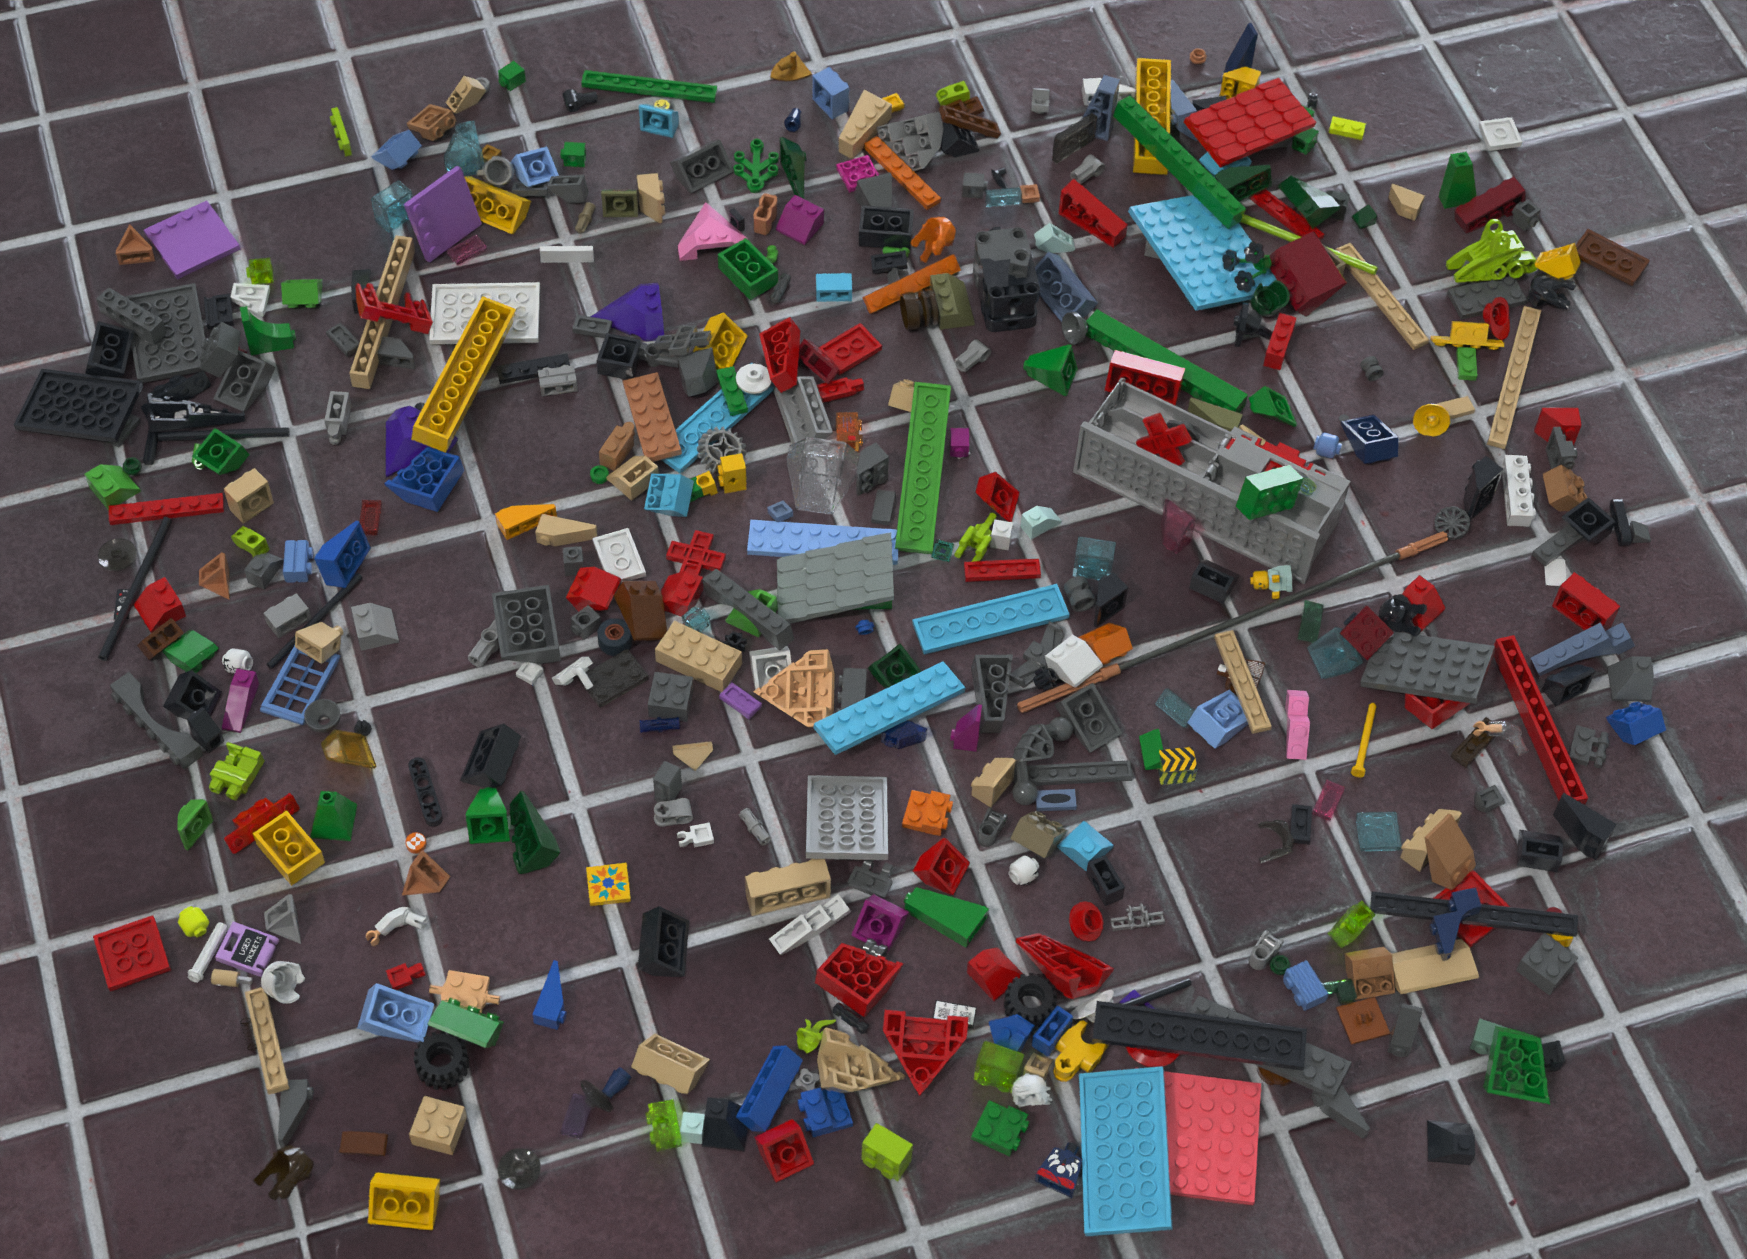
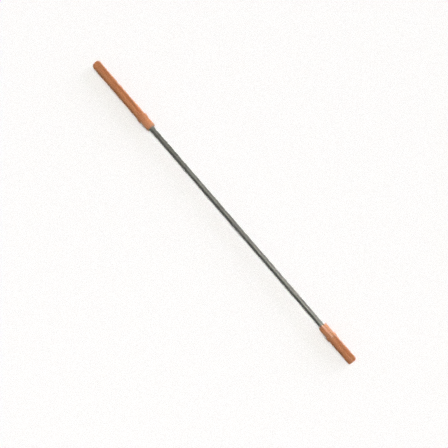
M1442 531L1415 543L1412 542L1405 547L1397 549L1394 554L1118 665L1115 663L1108 667L1100 668L1076 688L1068 683L1019 702L1017 704L1018 710L1021 713H1025L1072 694L1088 684L1104 682L1111 677L1119 675L1122 670L1396 559L1403 560L1410 556H1415L1422 551L1447 542L1448 535Z

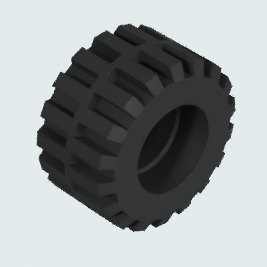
M1024 973L1020 975V979L1015 977L1006 989L1004 999L1005 1015L1012 1016L1018 1014L1035 1025L1032 1031H1036L1037 1027L1040 1028L1056 1008L1057 991H1054V985H1049L1050 980L1047 978L1042 979L1040 974L1033 976V973H1029V976H1025ZM1025 996H1033L1039 999L1042 1004L1036 1008H1028L1022 1005L1019 1000Z
M440 1031V1034L432 1032V1036L428 1037L426 1035L423 1037L424 1042L419 1041L417 1044L418 1048H415L414 1063L416 1071L422 1083L425 1082V1085L429 1088L433 1085V1088L436 1090L439 1087L447 1090V1086L451 1085L453 1088L456 1086L457 1081L461 1083L463 1081L462 1076H466L468 1073L469 1058L464 1042H461L460 1037H454V1035L449 1033L447 1035L444 1031ZM440 1054H448L453 1057L452 1061L443 1067H435L430 1064L432 1059Z

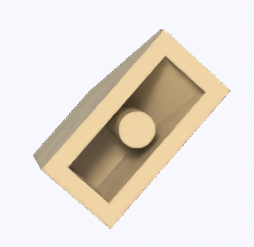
M1392 184L1389 199L1398 215L1415 221L1422 208L1425 195Z

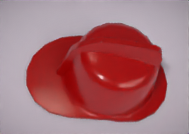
M1497 297L1492 303L1486 304L1483 310V319L1485 323L1489 324L1493 335L1497 339L1503 340L1506 339L1510 332L1509 305L1505 298Z

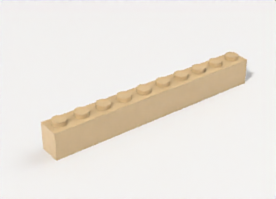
M395 235L376 292L379 301L398 305L415 253L413 238ZM380 316L378 322L367 320L350 370L352 387L371 388L379 364L378 349L382 337L388 336L393 319L388 320Z

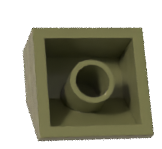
M611 189L601 191L603 217H638V190Z

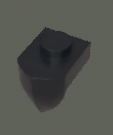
M1560 1040L1542 1044L1545 1069L1551 1072L1562 1069L1566 1065L1567 1060L1564 1058Z

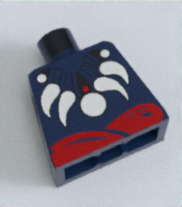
M1071 1142L1067 1143L1064 1150L1055 1147L1037 1170L1035 1182L1072 1198L1082 1164V1159L1076 1156L1079 1147Z

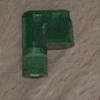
M1351 978L1322 983L1328 994L1336 993L1340 1005L1356 1002L1357 994Z

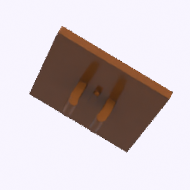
M1375 997L1336 1007L1351 1045L1390 1035Z

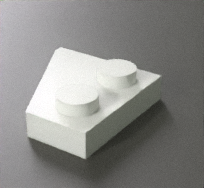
M234 283L231 301L242 307L247 306L248 310L264 317L270 294V286Z

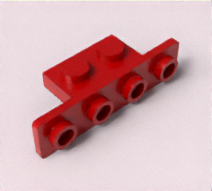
M291 793L274 804L267 798L258 800L254 806L239 813L232 820L238 829L227 835L224 841L230 851L236 854L255 841L253 835L255 831L286 810L292 815L300 807Z

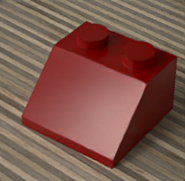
M1542 408L1534 432L1548 442L1553 427H1561L1562 433L1566 436V441H1572L1574 446L1582 426L1579 408Z
M597 567L580 568L566 599L578 612L587 605L594 611L607 610L621 582V578Z
M687 571L669 575L660 591L663 597L664 611L689 619L704 590L703 577Z
M165 577L147 585L134 604V607L151 633L171 618L176 622L186 617L181 601Z
M793 1119L754 1137L761 1157L775 1182L814 1164L802 1129Z

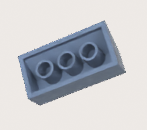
M1048 252L1035 266L1040 286L1039 295L1061 322L1063 316L1068 312H1077L1084 318L1098 304L1059 255Z

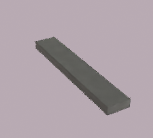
M1130 760L1027 766L1029 781L1033 782L1036 786L1132 781L1133 779ZM1016 766L1014 770V785L1018 782Z

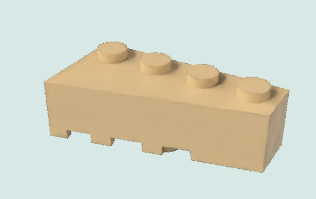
M864 90L839 137V152L854 159L864 148V143L871 140L878 133L877 127L887 124L891 119L892 104Z

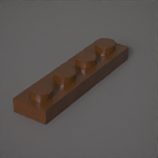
M941 105L938 109L942 121L947 124L950 123L959 128H965L996 139L1001 135L997 122L945 105Z

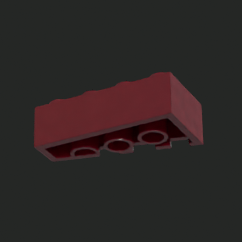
M1514 176L1506 179L1498 186L1488 189L1480 196L1474 197L1468 203L1458 206L1454 210L1455 221L1467 234L1485 227L1487 222L1492 219L1499 220L1504 215L1507 217L1512 216L1514 207L1519 202H1525L1526 190Z

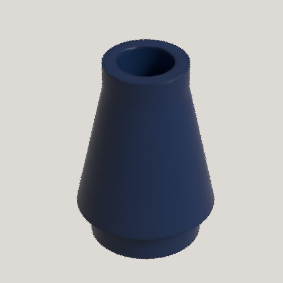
M793 108L784 121L785 128L788 131L795 132L801 126V110L798 108Z
M618 1067L617 1070H613L601 1092L609 1099H612L614 1095L630 1084L629 1080L632 1077L624 1069Z

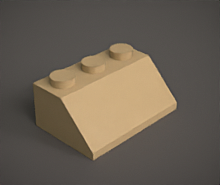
M1438 809L1434 815L1430 813L1424 822L1425 825L1423 827L1419 826L1413 833L1414 837L1404 842L1401 847L1403 851L1400 858L1420 872L1429 862L1424 837L1448 813L1452 814L1457 824L1462 813L1460 811Z
M654 1033L639 1045L631 1068L637 1070L641 1075L656 1079L660 1084H667L673 1087L679 1093L688 1094L697 1085L710 1059Z

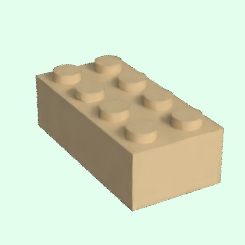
M675 620L655 648L656 662L686 676H691L693 679L720 692L727 688L742 665L741 651Z
M811 859L800 864L792 863L787 867H775L769 871L753 872L745 876L746 898L751 916L830 898L831 878L825 859Z

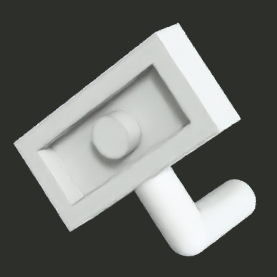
M581 657L552 677L555 685L565 686L574 680V676L578 675L585 688L589 689L593 684L585 672L589 670L588 666L593 663L589 657Z

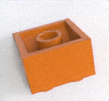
M1107 623L1078 637L1088 644L1103 665L1110 663L1111 659L1115 657L1125 656L1128 651L1133 649L1126 628L1112 623Z

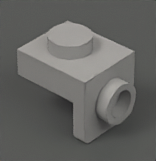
M1033 88L1031 111L1037 114L1048 112L1049 89Z

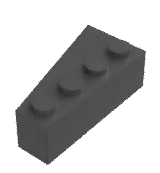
M975 655L971 671L976 705H982L981 733H1000L1005 718L1013 655Z

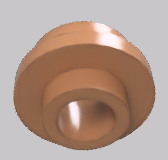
M1197 48L1191 52L1190 60L1193 63L1202 64L1206 61L1207 56L1203 49Z

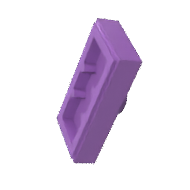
M731 683L719 695V699L747 719H750L762 707L761 702L734 683Z

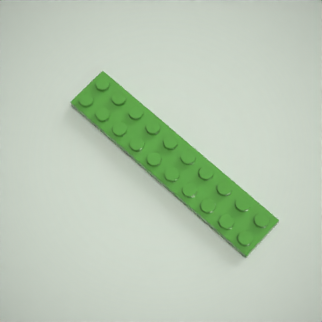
M915 382L895 543V549H898V551L932 554L951 393L950 385Z

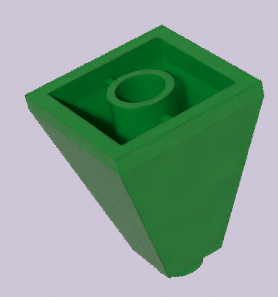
M1065 345L1030 355L1023 365V369L1027 371L1029 377L1063 396H1067L1078 370L1072 345Z
M486 787L480 789L466 812L469 843L510 841L507 810L496 788Z
M321 791L317 800L310 837L314 839L351 841L357 804L338 792Z

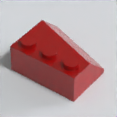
M841 943L818 968L815 984L865 1018L890 989L904 963L898 961L894 963L885 960L886 957L880 955L876 957L867 954L865 950Z

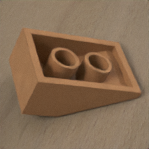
M1448 813L1424 838L1432 882L1453 890L1469 872L1473 871L1476 862L1471 846L1452 814Z

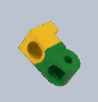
M710 471L691 478L694 483L690 502L707 494L712 496L718 493Z

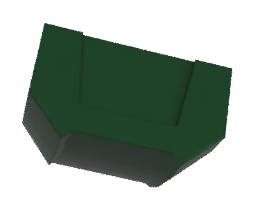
M901 643L867 668L885 689L922 672Z

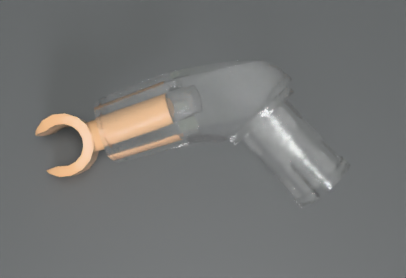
M1478 721L1473 725V727L1479 728L1473 732L1476 736H1480L1484 731H1488L1489 736H1499L1511 742L1518 756L1529 752L1521 737L1523 735L1522 730L1512 723L1489 721L1488 725H1486L1484 722Z

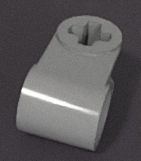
M687 798L659 802L654 807V822L657 826L665 827L687 824L693 820L690 801Z
M1265 930L1252 949L1249 958L1250 966L1255 970L1264 969L1279 952L1284 941L1282 939L1278 940L1270 935L1268 930Z

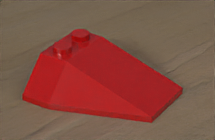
M1040 933L1018 937L1015 940L1058 990L1063 992L1065 997L1070 999L1095 993L1114 970V968L1101 960Z

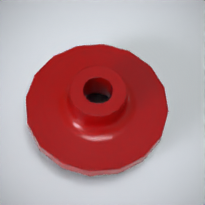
M1087 901L1077 903L1072 907L1069 923L1074 935L1085 942L1096 940L1103 930V918L1099 909L1093 903Z

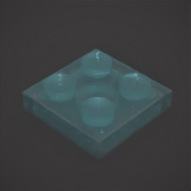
M1396 812L1356 813L1355 817L1361 851L1401 850L1402 845Z

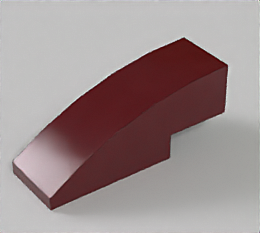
M803 339L799 345V358L821 379L830 384L839 372V368L812 341Z

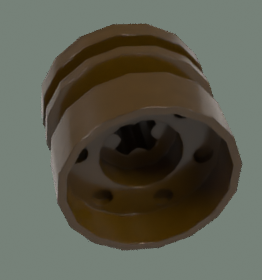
M926 289L925 294L922 290H919L918 299H916L913 292L900 294L901 316L907 331L919 329L920 320L925 328L929 327V322L931 326L938 325V305L932 289Z

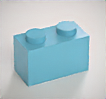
M851 273L816 274V302L852 301Z

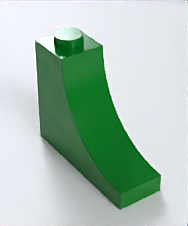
M247 306L240 307L242 323L251 355L294 348L293 341L296 340L295 330H291L289 323L274 324L264 322L254 317Z

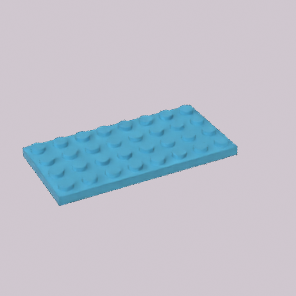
M1163 1066L1079 1074L1085 1236L1172 1230Z

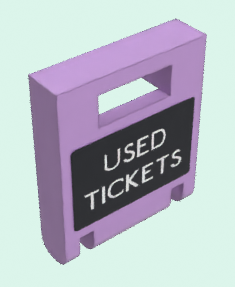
M232 922L215 958L220 963L262 977L264 972L262 969L267 968L279 939L242 924ZM232 937L237 939V942L232 952L227 951L226 949Z

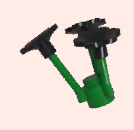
M1250 242L1249 246L1244 249L1245 259H1239L1236 251L1227 249L1222 257L1225 270L1233 271L1239 263H1253L1254 268L1259 270V272L1253 275L1243 270L1238 272L1234 281L1237 284V289L1240 291H1251V287L1255 285L1253 279L1261 274H1266V270L1271 267L1270 256L1265 255L1264 247L1260 243Z

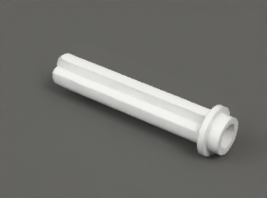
M217 923L193 968L188 970V978L191 981L198 983L200 980H203V974L228 930L226 924Z

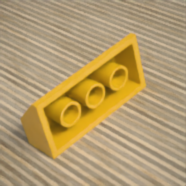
M464 176L481 222L514 234L525 220L531 201L474 177Z

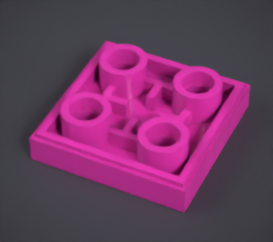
M868 155L836 164V169L849 192L856 190L858 180L879 175Z

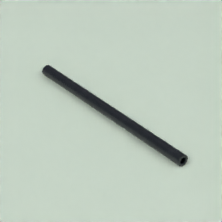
M163 517L98 655V658L102 661L108 660L172 523V520L168 517Z

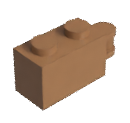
M626 422L622 427H615L599 451L600 465L613 471L620 467L634 446L633 437L635 431L632 422Z

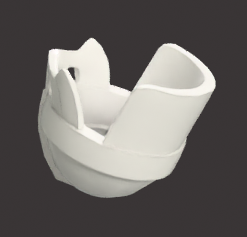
M276 961L270 964L263 972L261 985L266 994L281 1003L288 1004L299 999L300 996L294 989L297 984L305 980V977L302 975L299 964Z

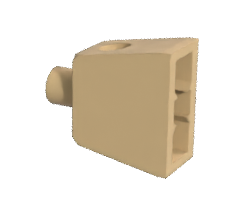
M319 622L296 631L295 648L322 664L340 649L343 630L338 625L331 628L325 623Z

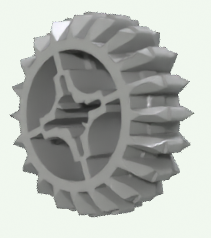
M717 426L714 427L713 431L711 429L707 430L698 441L697 452L699 453L697 456L702 459L700 463L706 464V470L711 468L713 474L715 471H718L717 465H720V457L742 453L745 461L747 450H745L746 444L741 443L743 437L737 438V432L731 433V428L725 431L724 426L720 430ZM719 440L716 444L708 445L712 441Z

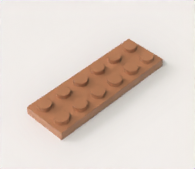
M658 372L622 381L644 456L654 462L682 455Z

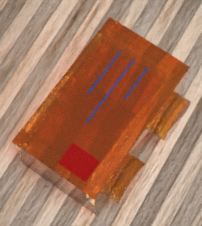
M858 412L836 413L837 453H859V445H863V435L859 434V431H862V420H858Z

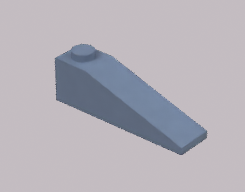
M1171 80V123L1180 132L1198 141L1184 124L1185 118L1197 112V110L1174 80Z

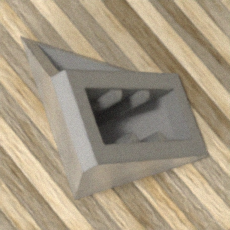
M288 894L264 912L266 931L301 944L296 905L293 896Z

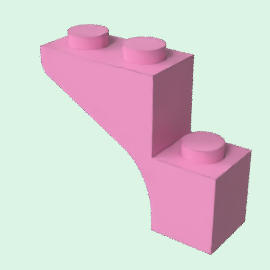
M1287 690L1285 705L1287 713V759H1307L1310 721L1307 716L1309 704L1307 691Z

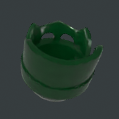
M1274 280L1269 286H1263L1260 283L1250 300L1251 308L1262 316L1272 317L1288 304L1290 298L1289 291L1278 280Z

